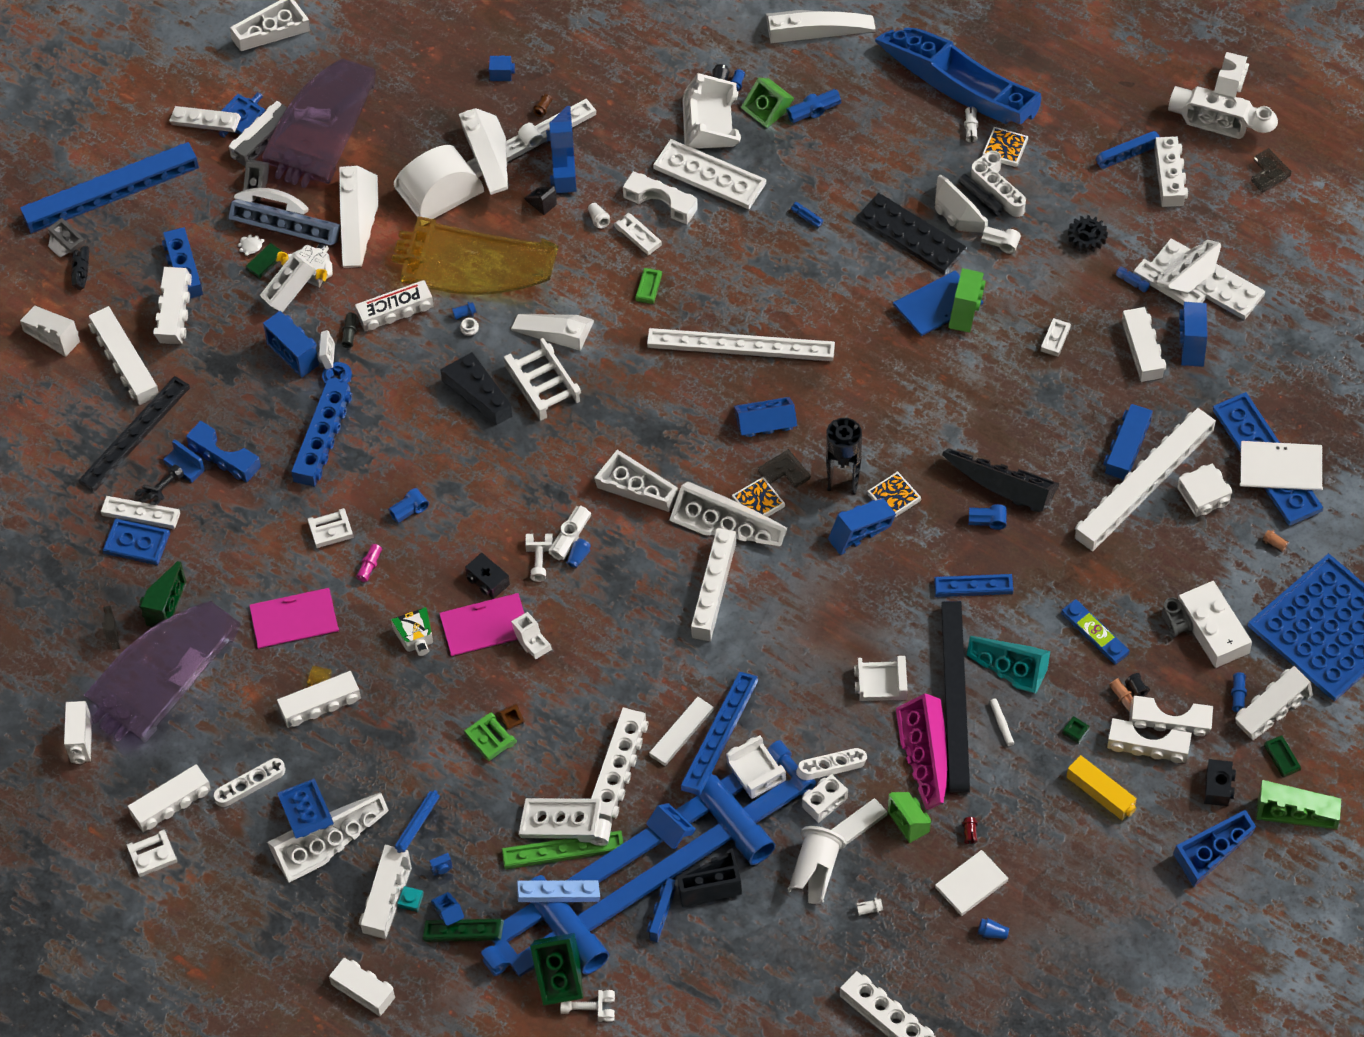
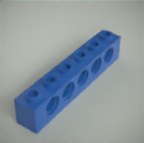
M327 380L291 471L293 482L315 487L317 480L321 479L323 465H326L328 462V452L334 446L335 434H338L340 431V421L342 418H345L347 403H350L352 400L349 384Z

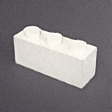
M293 253L260 296L270 306L283 312L316 269L306 259Z
M343 958L329 976L331 985L378 1016H381L395 999L393 987L388 982H381L374 973L369 970L367 972L364 971L354 960L349 961Z

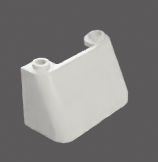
M699 73L696 74L683 94L685 145L698 149L734 147L736 144H739L741 135L737 129H732L731 105L738 98L736 83Z

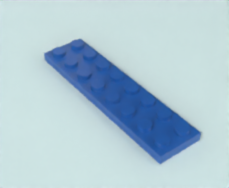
M1247 392L1213 406V412L1240 453L1241 441L1280 443ZM1264 488L1289 526L1323 512V506L1312 490Z

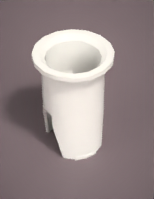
M805 826L801 830L804 841L788 892L796 888L803 889L808 882V903L822 904L838 851L846 846V840L832 830L818 826Z

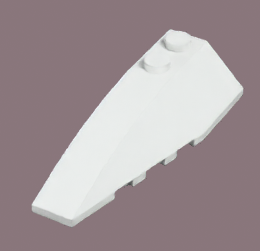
M809 10L766 14L770 43L875 32L874 19L871 15Z
M476 108L460 113L459 117L463 131L490 194L507 190L506 137L497 116Z
M359 166L339 167L343 268L362 267L367 242L371 235L370 231L375 221L376 211L378 210V177Z
M690 482L681 485L670 517V521L703 535H715L717 528L736 531V539L742 541L748 540L775 546L782 545L787 531L785 526L759 512Z
M377 793L329 812L334 824L326 829L317 830L308 836L297 839L291 830L267 843L287 881L291 882L325 865L332 856L345 848L344 846L351 840H355L363 830L373 825L389 810L382 794Z

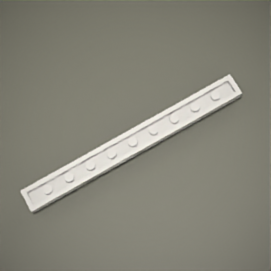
M649 328L647 347L833 361L835 342Z

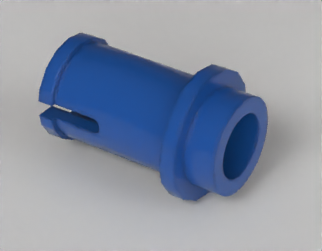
M740 69L735 70L730 81L736 83L738 92L742 89V81L746 75Z
M467 302L468 304L452 308L455 319L457 320L468 315L474 316V313H477L474 303Z

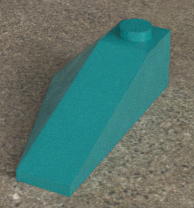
M970 636L967 656L985 668L988 667L993 670L999 677L1011 682L1014 687L1037 693L1048 670L1051 651Z

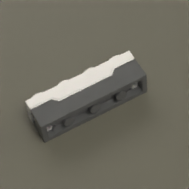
M278 101L269 106L260 117L255 119L251 126L246 128L237 139L231 142L229 145L231 157L246 167L247 162L258 158L295 122L293 111Z

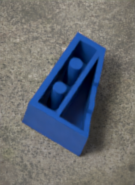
M1184 302L1183 309L1179 311V331H1181L1179 343H1182L1181 365L1204 367L1207 345V303Z
M884 498L876 501L872 500L868 504L856 506L846 512L842 511L836 516V521L828 540L837 552L843 555L846 553L845 549L854 544L856 547L861 544V539L868 535L872 538L891 527L896 513Z

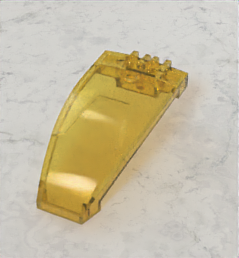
M418 216L413 232L403 230L399 232L398 236L403 240L396 241L394 252L397 254L392 255L391 259L394 263L404 265L401 273L402 283L414 284L425 280L429 289L470 295L499 294L532 287L549 281L559 246L544 238L541 239V242L500 237L438 224L434 219Z

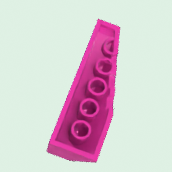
M924 693L897 707L896 714L901 746L906 750L908 755L906 759L913 768L914 772L912 775L919 784L918 790L926 810H930L944 803L947 781V741L941 699Z

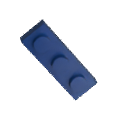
M668 878L666 885L661 886L659 894L661 900L659 903L656 902L653 914H655L654 920H650L647 928L651 941H659L676 891V880Z

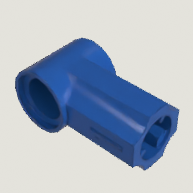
M414 488L407 492L403 500L388 510L393 520L399 523L413 513L419 514L425 511L429 506V502L417 488Z
M997 504L992 505L990 508H969V525H987L995 530H1001L1006 527L1007 509L1005 506Z

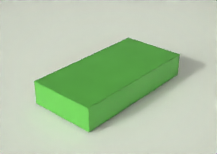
M644 268L636 294V301L654 304L662 271Z

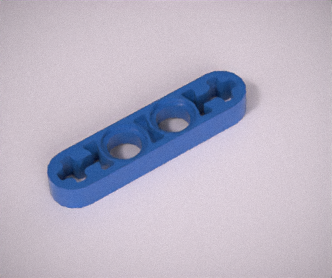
M1156 131L1147 133L1101 152L1095 160L1100 168H1107L1154 149L1156 137L1160 136Z

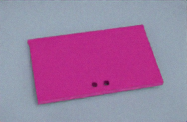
M329 588L250 604L258 649L339 631Z
M519 593L441 612L440 618L450 649V656L518 640L511 621L524 614Z

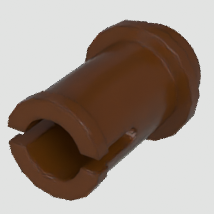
M542 95L538 104L534 105L533 112L536 116L542 117L546 115L547 108L552 102L550 95Z

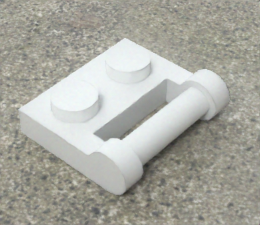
M345 508L339 509V512L315 519L313 517L308 518L316 548L354 538ZM341 519L340 521H336V522H333V523H329V524H326V525H322V526L316 527V526L321 525V524H325V523H328V522H332V521Z
M165 830L159 831V834L133 844L131 842L126 844L139 877L177 863ZM161 841L164 844L139 855L136 853L138 850Z

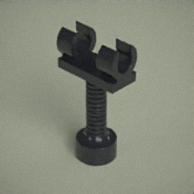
M174 464L168 469L169 474L157 485L152 487L144 484L142 489L140 488L135 492V496H140L143 493L142 498L138 501L146 502L148 499L154 498L149 504L158 505L165 498L161 490L173 480H180L184 476L182 469Z

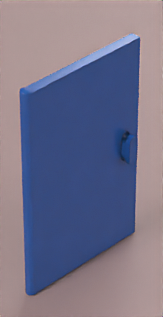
M955 270L894 301L892 304L918 334L923 336L950 322L960 275Z

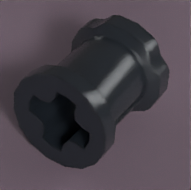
M1140 673L1132 674L1125 680L1126 686L1132 689L1134 696L1144 697L1150 691V688L1145 686L1141 680Z

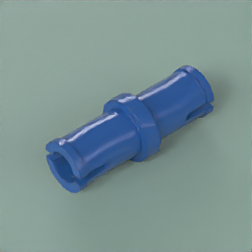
M1241 672L1233 674L1231 695L1233 696L1232 710L1234 712H1239L1242 708H1245V697L1247 696L1245 688L1246 675Z

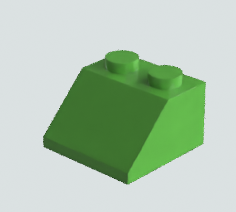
M758 78L741 108L768 128L786 113V108L790 107L794 97L769 78Z
M892 792L889 794L888 813L907 841L911 843L929 833L931 819L927 813L922 812L919 801L915 797L913 798L909 792Z

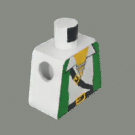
M426 607L391 619L393 630L406 651L416 650L419 656H424L429 652L427 645L433 643Z

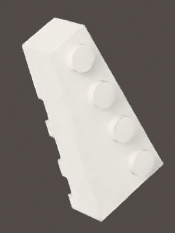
M164 267L161 283V292H164V294L159 297L158 304L161 312L156 314L158 328H154L153 333L160 343L182 344L183 339L186 338L184 322L188 319L186 303H189L190 300L188 285H191L192 276L186 268Z
M616 450L594 478L599 489L668 512L675 505L679 494L678 487L619 450Z
M384 846L372 889L366 900L365 912L361 914L359 925H361L364 934L386 939L403 887L406 885L412 869L408 850L398 853L395 847Z

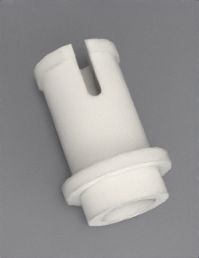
M874 898L872 901L857 903L859 916L874 912L879 914V911H883L881 899Z

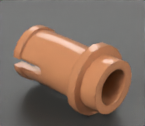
M1268 530L1263 537L1266 544H1271L1281 552L1286 549L1289 541L1275 534L1274 530Z

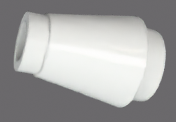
M597 203L590 204L588 211L594 226L600 229L607 227L610 223L609 214Z

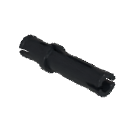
M963 174L959 178L958 183L977 197L983 206L990 208L996 215L1002 213L1004 205L998 202L992 193L985 191L967 174Z

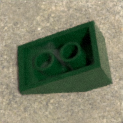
M177 561L146 590L145 596L141 597L139 607L142 610V617L145 620L146 626L169 630L186 584L181 562Z
M575 933L534 940L530 945L543 1006L583 999L580 959Z

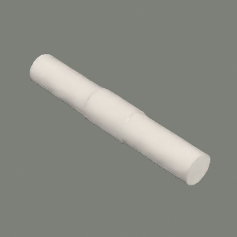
M997 699L990 700L989 703L1006 745H1014Z

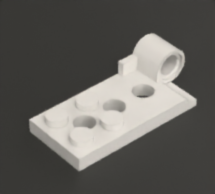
M526 798L519 836L521 838H578L580 842H590L594 845L605 846L609 843L612 824L608 820L599 819L601 799ZM547 815L544 821L538 822L539 817ZM560 815H565L563 821L556 822ZM579 815H584L582 821L575 822Z

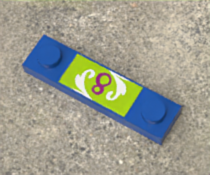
M1077 599L1062 609L1061 614L1114 665L1129 655L1130 650Z

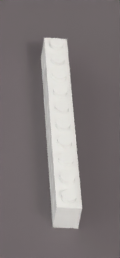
M1199 408L1193 413H1188L1184 422L1181 425H1176L1172 434L1169 437L1165 436L1157 449L1153 448L1145 461L1141 460L1136 470L1129 472L1121 484H1117L1108 497L1105 496L1101 500L1100 505L1096 509L1093 508L1084 521L1081 520L1076 525L1075 539L1091 551H1094L1214 431L1216 420Z

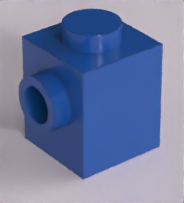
M490 56V81H511L512 74H515V63H512L511 56Z

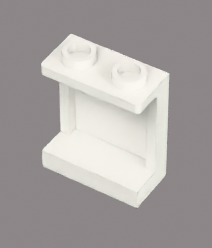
M897 656V662L863 663L862 658H858V665H854V676H858V682H855V694H859V701L907 700L905 656Z
M761 736L750 738L745 744L732 748L726 754L727 764L751 799L786 781L785 769L782 765H777L764 746Z

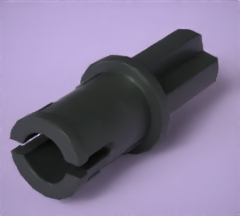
M352 312L346 315L345 325L342 327L343 338L341 345L345 348L353 347L354 334L357 332L355 328L357 315Z

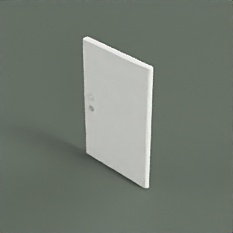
M1241 441L1240 486L1322 491V445Z

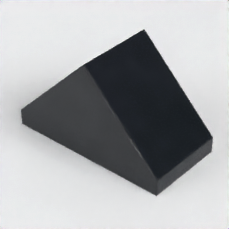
M538 187L524 198L543 215L557 205L556 189L554 187Z

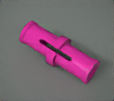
M371 544L366 557L361 561L362 566L356 575L358 580L367 582L372 570L376 568V561L382 552V548L379 545Z

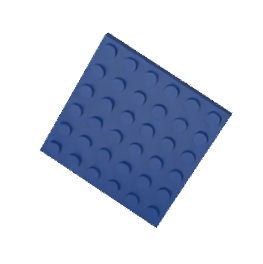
M1328 553L1248 622V627L1335 702L1364 676V583Z

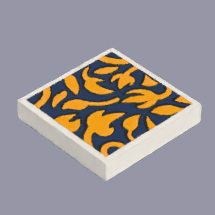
M994 127L983 155L989 151H997L1001 154V163L1017 167L1027 144L1028 136Z
M899 472L894 473L867 491L868 496L872 500L876 501L884 498L896 513L895 517L921 501L920 495Z
M764 477L732 495L733 501L753 509L766 517L785 507L783 500Z

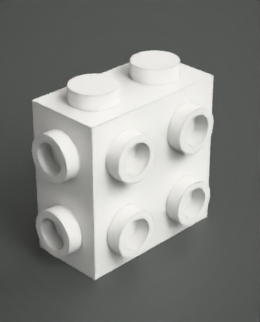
M1213 463L1207 466L1203 465L1191 473H1184L1178 480L1177 488L1196 517L1207 515L1212 510L1223 508L1230 503L1232 489L1229 484L1224 482L1221 471L1216 469Z

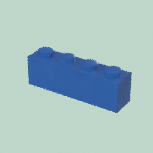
M1131 404L1129 410L1124 411L1122 417L1123 425L1119 424L1116 432L1118 437L1116 440L1113 439L1110 446L1112 452L1110 455H1106L1104 466H1106L1105 474L1125 479L1126 475L1131 472L1151 423L1153 410Z

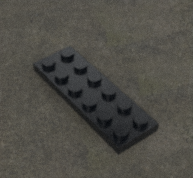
M880 193L857 215V221L944 275L967 251L965 245Z

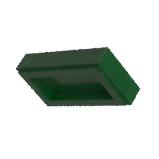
M270 243L246 265V270L260 279L277 263L276 257L278 252L283 251Z
M1282 735L1264 742L1265 749L1283 778L1301 771L1300 764Z

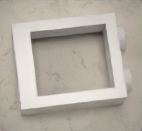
M86 701L66 702L64 745L70 762L76 764L91 762L92 718Z

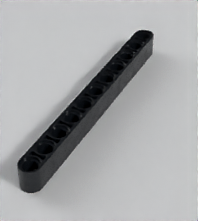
M942 601L949 793H970L962 602Z

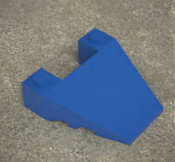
M566 106L549 123L550 130H546L547 141H551L553 175H550V183L556 189V193L577 192L571 106Z

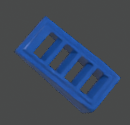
M449 892L431 900L432 905L446 925L464 918L460 904Z

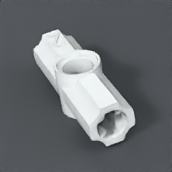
M583 506L575 507L569 519L562 524L559 535L549 549V554L559 561L564 560L574 541H577L579 534L591 517V512Z

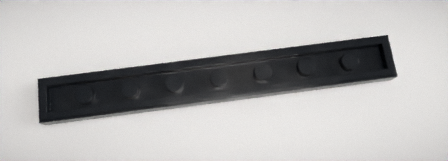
M174 376L79 479V484L95 492L190 389L189 384Z

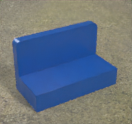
M174 439L172 441L174 449L163 459L164 463L170 468L174 464L178 465L184 472L183 477L193 483L205 471L203 461L199 456Z
M669 803L658 805L646 823L672 849L677 848L683 837L693 835L696 830Z

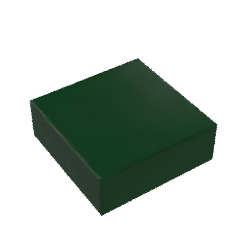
M1073 716L1062 730V734L1079 744L1089 731L1090 726Z

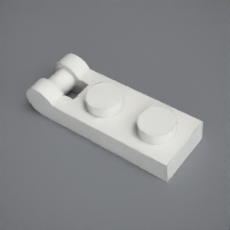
M630 213L624 215V219L621 221L618 220L614 223L615 228L619 232L627 236L647 255H650L662 246V241Z

